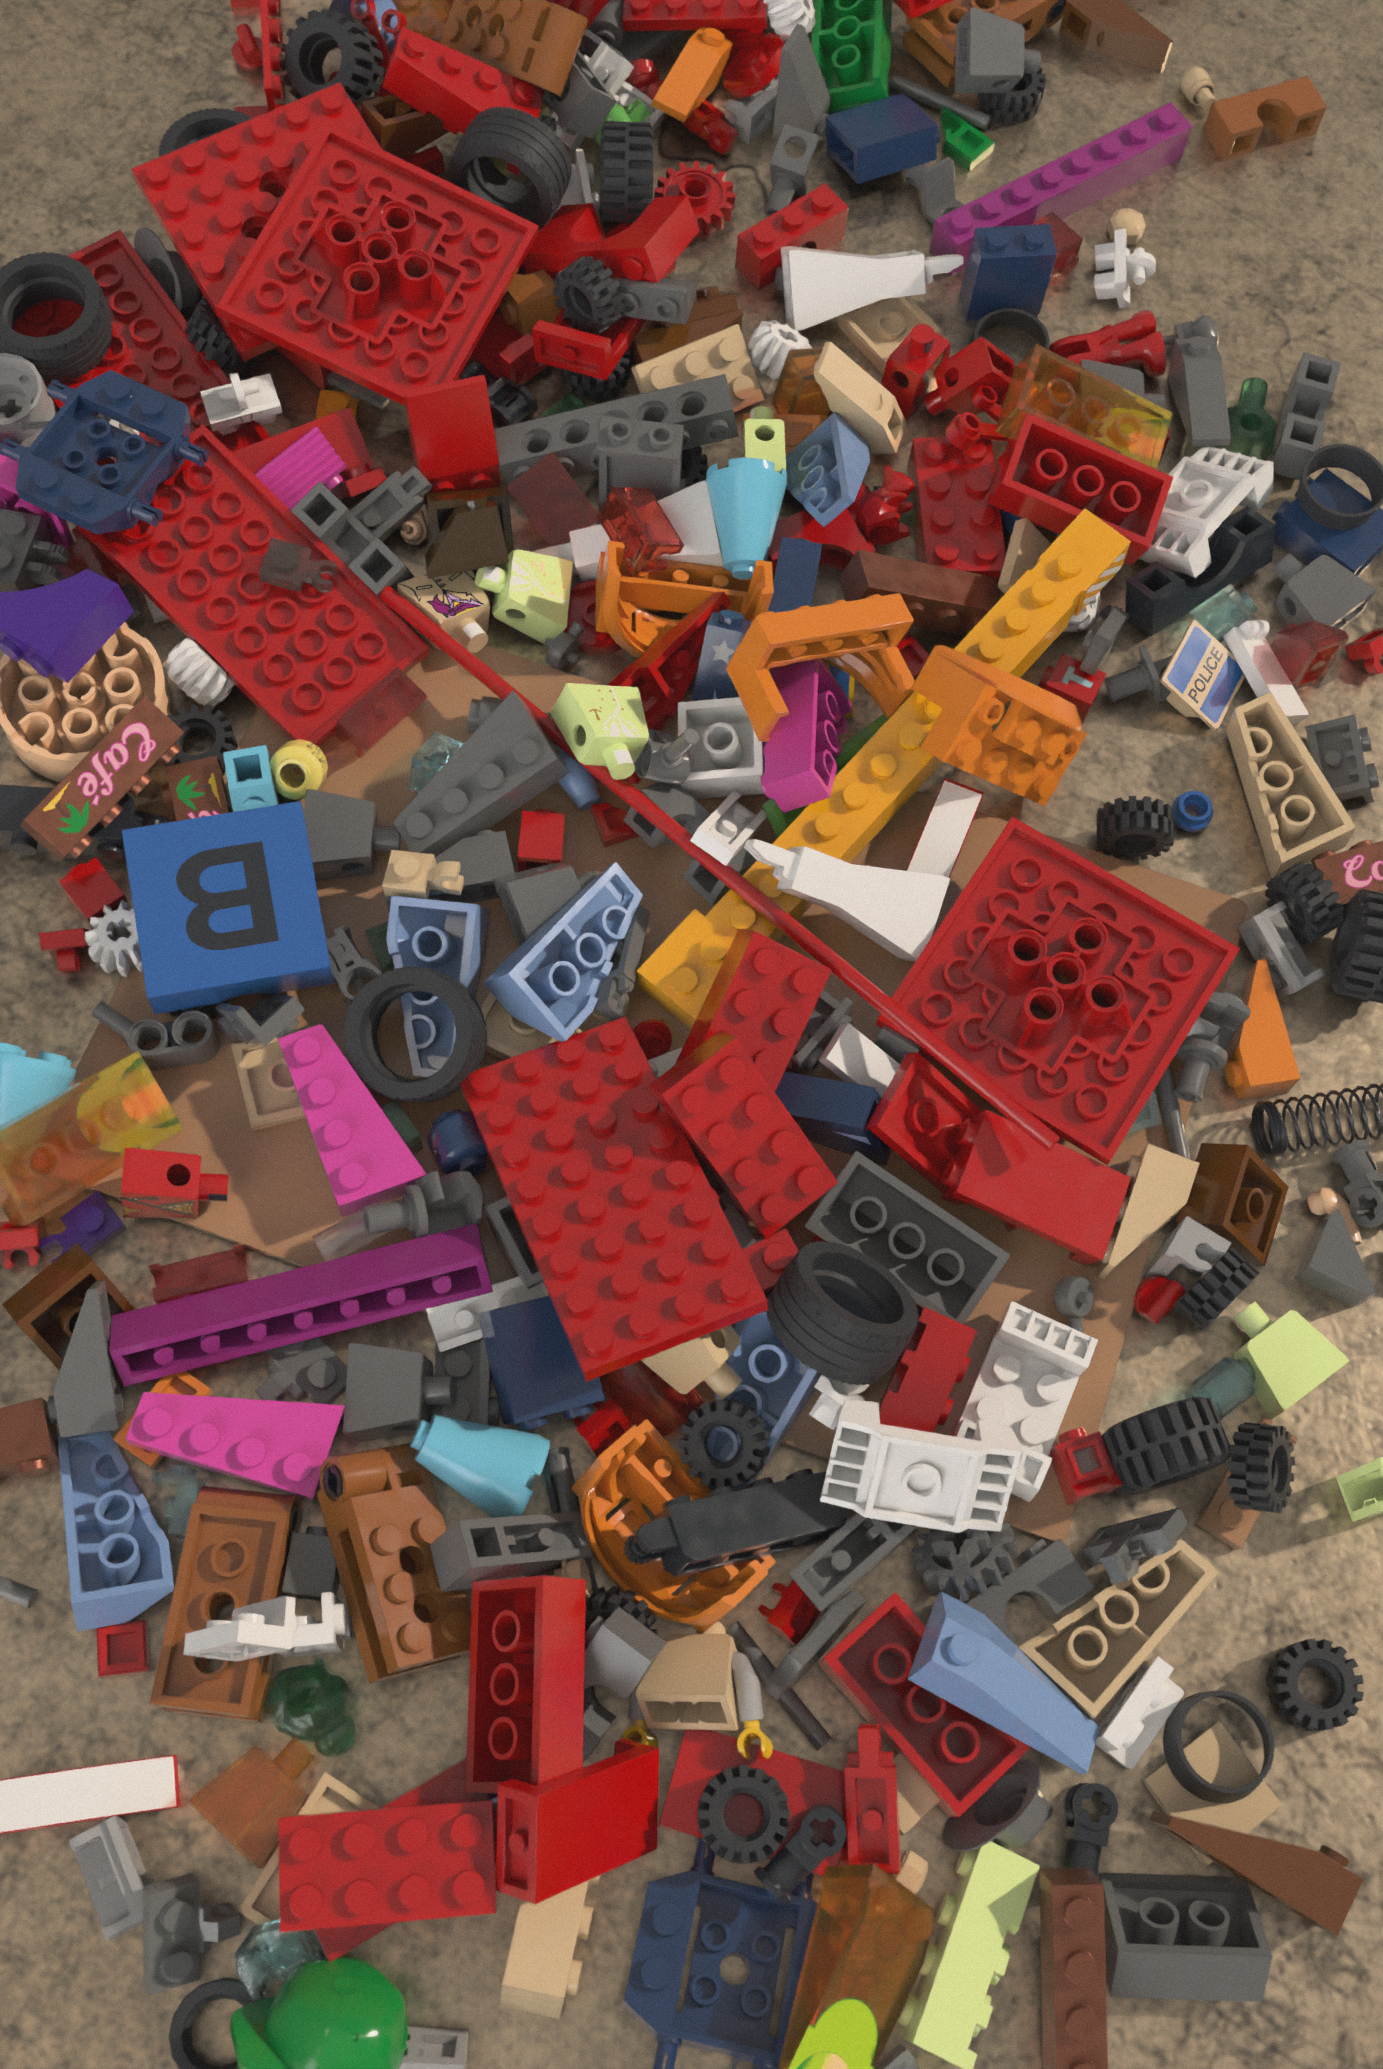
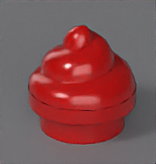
M638 59L631 61L630 64L634 68L625 81L647 95L650 83L660 80L659 71L654 68V63L651 60Z

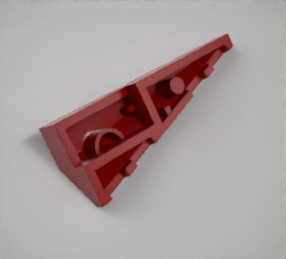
M725 591L714 592L608 684V686L638 687L647 728L661 731L666 720L673 718L678 708V702L682 701L698 669L699 663L697 659L702 651L706 626L712 613H720V611L728 609L731 604ZM635 771L631 776L625 778L630 784H638L642 780Z

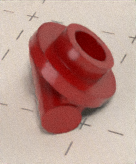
M240 24L236 28L239 39L232 46L233 59L242 67H258L263 64L262 39L253 36L248 24Z
M663 1019L645 1020L634 1027L633 1032L647 1060L668 1053L672 1044V1034Z
M1160 1275L1150 1276L1142 1281L1136 1290L1134 1298L1135 1308L1142 1317L1157 1325L1162 1318L1170 1313L1174 1304L1186 1290L1173 1279L1169 1280Z

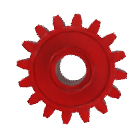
M694 161L691 168H687L683 162H680L679 171L667 168L666 178L658 177L657 188L654 189V198L688 196L700 230L694 238L708 237L716 230H723V222L731 221L732 210H734L735 206L733 182L725 181L726 173L724 171L716 174L713 173V164H709L705 169L700 168L699 161Z

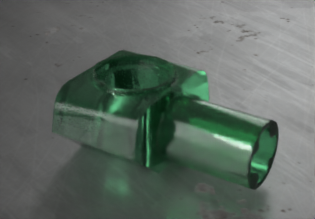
M1251 377L1242 382L1238 405L1228 408L1231 434L1230 445L1215 446V448H1223L1233 453L1238 452L1241 455L1256 457V459L1263 461L1272 454L1277 422L1264 409L1268 391V384L1265 380Z

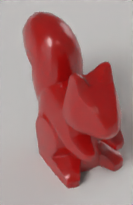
M888 464L884 466L882 487L871 492L870 487L862 482L855 501L847 507L848 511L852 510L855 513L856 525L862 535L866 536V539L871 541V543L879 546H885L910 536L909 527L899 523L900 515H904L914 508L912 502H904L914 490L913 480L909 476L893 470Z

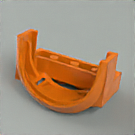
M608 541L606 552H600L596 573V632L609 633L621 648L636 658H639L682 621L663 618L643 609L680 612L689 615L714 592L725 591L731 602L729 608L725 610L741 613L744 615V619L752 621L759 614L768 611L774 594L772 562L757 560L751 579H737L724 567L624 554L625 545L622 542ZM635 612L632 631V613ZM700 653V655H699V657H698V659H697V662H698V663H699V661H700L701 653Z
M900 593L885 596L874 594L865 599L847 602L845 600H838L828 605L815 607L805 605L795 610L778 613L767 611L759 614L752 620L726 670L739 694L758 741H769V734L779 718L789 714L769 670L791 663L822 658L825 663L845 671L862 684L887 718H890L915 691L911 688L915 680L897 648V645L914 622Z
M944 645L933 648L911 687L943 708L924 740L922 748L945 763L1043 806L1046 805L1051 795L1057 789L1059 781L1072 759L1077 755L1081 744L1088 734L1081 730L1082 724L1074 704L1017 676ZM1011 701L1009 708L1007 709L1005 715L1003 716L1004 710H1005V707H1004L1005 704H1006L1007 702ZM1002 718L998 727L993 731V725Z
M646 1419L638 1427L633 1425L600 1454L571 1489L579 1497L583 1529L590 1548L611 1580L624 1593L628 1589L636 1593L632 1600L638 1604L643 1599L648 1604L646 1610L668 1620L693 1625L700 1634H703L732 1610L768 1574V1570L776 1561L771 1556H765L696 1573V1578L677 1596L672 1594L691 1575L676 1578L664 1570L662 1561L648 1564L644 1562L642 1565L639 1563L635 1565L634 1562L630 1563L631 1561L626 1559L627 1556L624 1554L625 1550L623 1549L624 1543L631 1535L635 1534L642 1524L651 1522L641 1503L646 1505L657 1517L663 1511L662 1505L673 1498L689 1495L691 1501L704 1498L707 1493L712 1491L709 1487L701 1484L702 1479L699 1477L693 1478L688 1473L691 1470L689 1465H683L681 1456ZM623 1499H631L606 1521V1515Z

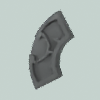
M854 1589L835 1601L811 1631L787 1653L766 1682L765 1690L776 1700H779L830 1648L867 1600Z

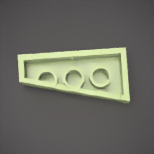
M989 1842L979 1849L961 1852L955 1867V1873L961 1875L954 1895L949 1892L945 1894L936 1915V1922L942 1924L935 1943L927 1942L917 1963L916 1972L922 1974L915 1994L907 1992L900 2005L896 2022L901 2024L902 2027L898 2036L962 2069H973L978 2054L968 2048L972 2036L976 2037L981 2029L987 2028L993 2009L990 2006L991 1996L986 1993L989 1984L995 1986L1000 1978L1004 1976L1010 1958V1945L1004 1943L1007 1932L1015 1935L1019 1930L1040 1865L993 1842Z

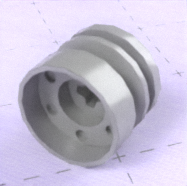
M1 353L0 443H4L3 439L9 438L11 441L24 447H30L58 411L51 397L47 395V388L34 364L22 356Z

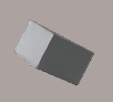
M1340 1210L1331 1212L1317 1224L1295 1279L1351 1307H1355L1367 1301L1376 1292Z

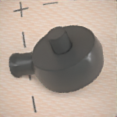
M573 622L568 632L560 633L554 640L552 638L546 640L545 647L548 650L545 660L552 668L562 671L570 663L576 665L579 662L580 656L576 654L579 648L578 638L585 628L579 623Z
M1077 1275L1063 1277L1055 1288V1306L1061 1315L1069 1318V1327L1084 1332L1082 1317L1086 1316L1092 1308L1094 1301L1093 1288L1086 1278Z

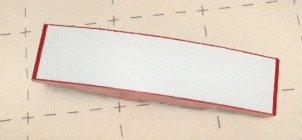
M944 778L906 871L942 875L950 878L984 792Z
M177 1755L1 1779L0 1835L105 1820L113 1816L123 1817L179 1808Z

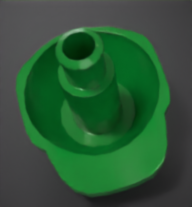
M338 1957L329 1962L328 1958L303 1962L285 1978L277 1995L236 2009L229 2024L239 2069H399L402 2064L404 2051L408 2049L406 2045L408 2027L405 2015V2000L401 1992L378 1969L367 1961L355 1957Z

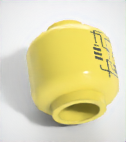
M301 739L288 741L280 746L270 759L275 790L286 798L304 799L306 797V789L318 790L327 775L328 765L326 757L321 749L310 741Z

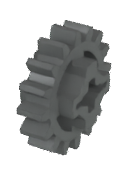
M1004 1521L1001 1532L967 1529L956 1533L929 1528L931 1531L929 1534H917L916 1538L919 1546L912 1549L915 1569L920 1581L925 1582L928 1591L932 1594L940 1589V1591L950 1596H953L955 1592H960L963 1601H968L970 1592L977 1590L982 1596L987 1595L986 1585L990 1583L1002 1586L1004 1582L1001 1573L1014 1572L1015 1567L1012 1559L1019 1557L1012 1528L1009 1523L1004 1524Z

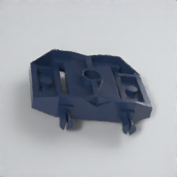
M112 370L79 385L78 388H71L57 380H52V385L50 383L48 385L47 395L65 404L30 447H24L11 441L9 438L3 439L4 443H0V454L19 462L15 488L20 499L96 535L132 529L139 519L151 524L153 527H157L159 525L158 522H161L163 518V512L150 506L157 486L173 477L186 459L202 467L205 465L204 461L207 463L209 458V451L207 449L190 443V414L187 405ZM100 413L163 442L161 447L145 441L140 435L130 434L111 425L107 420L96 417ZM107 457L117 458L114 464L98 465L102 459Z
M697 1838L698 1842L693 1867H690L689 1871L648 1882L623 2006L658 2043L653 2069H662L664 2056L667 2058L665 2069H674L677 2051L681 2046L720 2052L743 2061L756 2063L760 2069H785L790 2066L809 2025L814 2027L823 2012L837 2001L848 1930L813 1900L811 1895L814 1879L813 1873H809L804 1878V1882L802 1881L790 1894L792 1901L786 1907L766 1888L714 1876L712 1870L716 1854L708 1846L707 1855L704 1858L706 1844L703 1839ZM698 1906L702 1907L682 2012L680 2013L675 2010L695 1908ZM786 1928L794 1929L777 2031L776 2036L768 2034ZM737 1956L745 1962L748 1976L744 1983L731 1985L722 1978L720 1964L724 1958Z

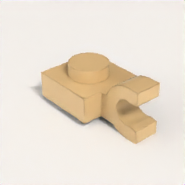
M391 850L382 888L385 896L428 899L430 890L461 895L464 877L459 875L460 862L443 861L437 864L434 854Z

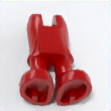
M1150 310L1136 312L1130 319L1113 326L1107 324L1094 332L1061 338L1049 346L1051 359L1058 364L1056 371L1060 381L1075 380L1081 359L1117 366L1140 363L1148 377L1162 376L1166 370V353L1163 337L1160 331L1156 332L1155 316ZM1132 341V342H1130V343H1127V344H1124V345H1121V346H1120V344H1119V343H1123V342Z

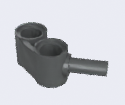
M648 728L649 738L647 744L634 764L638 777L674 785L684 784L691 767V754L689 750L699 742V733L693 728H688L676 738L673 733Z
M101 1002L95 1007L92 1014L97 1020L125 1038V1044L128 1045L132 1053H137L145 1069L148 1071H159L197 1063L202 1064L214 1058L219 1050L220 1041L210 1018L200 1011L184 1012L173 1022L161 1023L153 1018H143L134 1023L104 1002ZM192 1033H206L199 1042H186ZM151 1039L161 1040L155 1049L150 1051L141 1050L147 1041Z

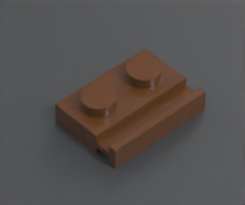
M718 286L697 289L696 298L687 322L738 310L736 294L718 291ZM652 320L653 324L664 327L678 325L676 323Z

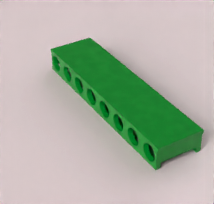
M814 0L813 7L815 9L814 17L816 21L815 26L812 28L811 46L830 95L828 115L888 98L892 0Z

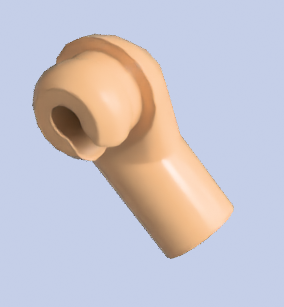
M421 509L401 525V535L409 544H419L427 536L428 529L425 514Z
M1321 1188L1320 1192H1311L1309 1194L1308 1204L1312 1213L1323 1215L1324 1213L1330 1214L1333 1211L1340 1210L1355 1246L1362 1243L1358 1224L1353 1219L1350 1211V1204L1332 1188Z

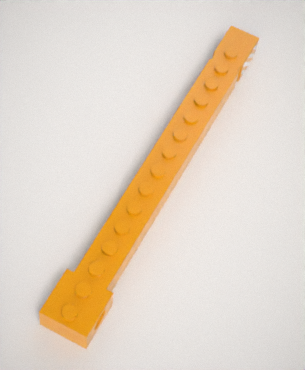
M1084 509L1039 557L1037 565L1031 571L1028 569L953 650L1021 678L1066 629L1068 621L1072 616H1077L1121 569L1131 541L1090 511ZM914 691L835 776L830 797L809 804L772 845L788 851L790 847L806 846L851 863L943 763V761L921 747L943 708L917 691ZM756 861L743 877L798 921L813 903L777 890L779 880L773 876L775 868ZM730 889L706 916L697 909H694L637 970L638 988L691 1031L738 929L756 931L776 942H779L785 933Z

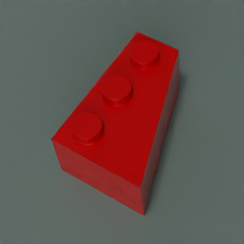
M924 1307L919 1315V1322L915 1332L899 1356L880 1401L879 1417L880 1424L933 1433L936 1424L944 1426L949 1416L954 1400L948 1397L954 1383L961 1384L971 1361V1358L966 1355L977 1330Z

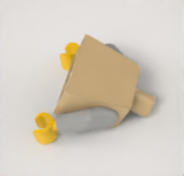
M717 1621L703 1634L696 1631V1634H671L665 1637L664 1641L667 1643L631 1693L629 1718L634 1719L633 1726L623 1732L621 1739L624 1738L638 1742L642 1738V1744L658 1748L657 1737L647 1731V1727L648 1729L737 1730L739 1722L744 1721L745 1730L740 1733L737 1740L739 1752L750 1761L749 1745L754 1739L759 1738L761 1739L763 1756L766 1759L770 1758L773 1749L772 1742L760 1730L759 1719H763L764 1716L758 1677L747 1656L737 1652L733 1637L726 1634L725 1627Z

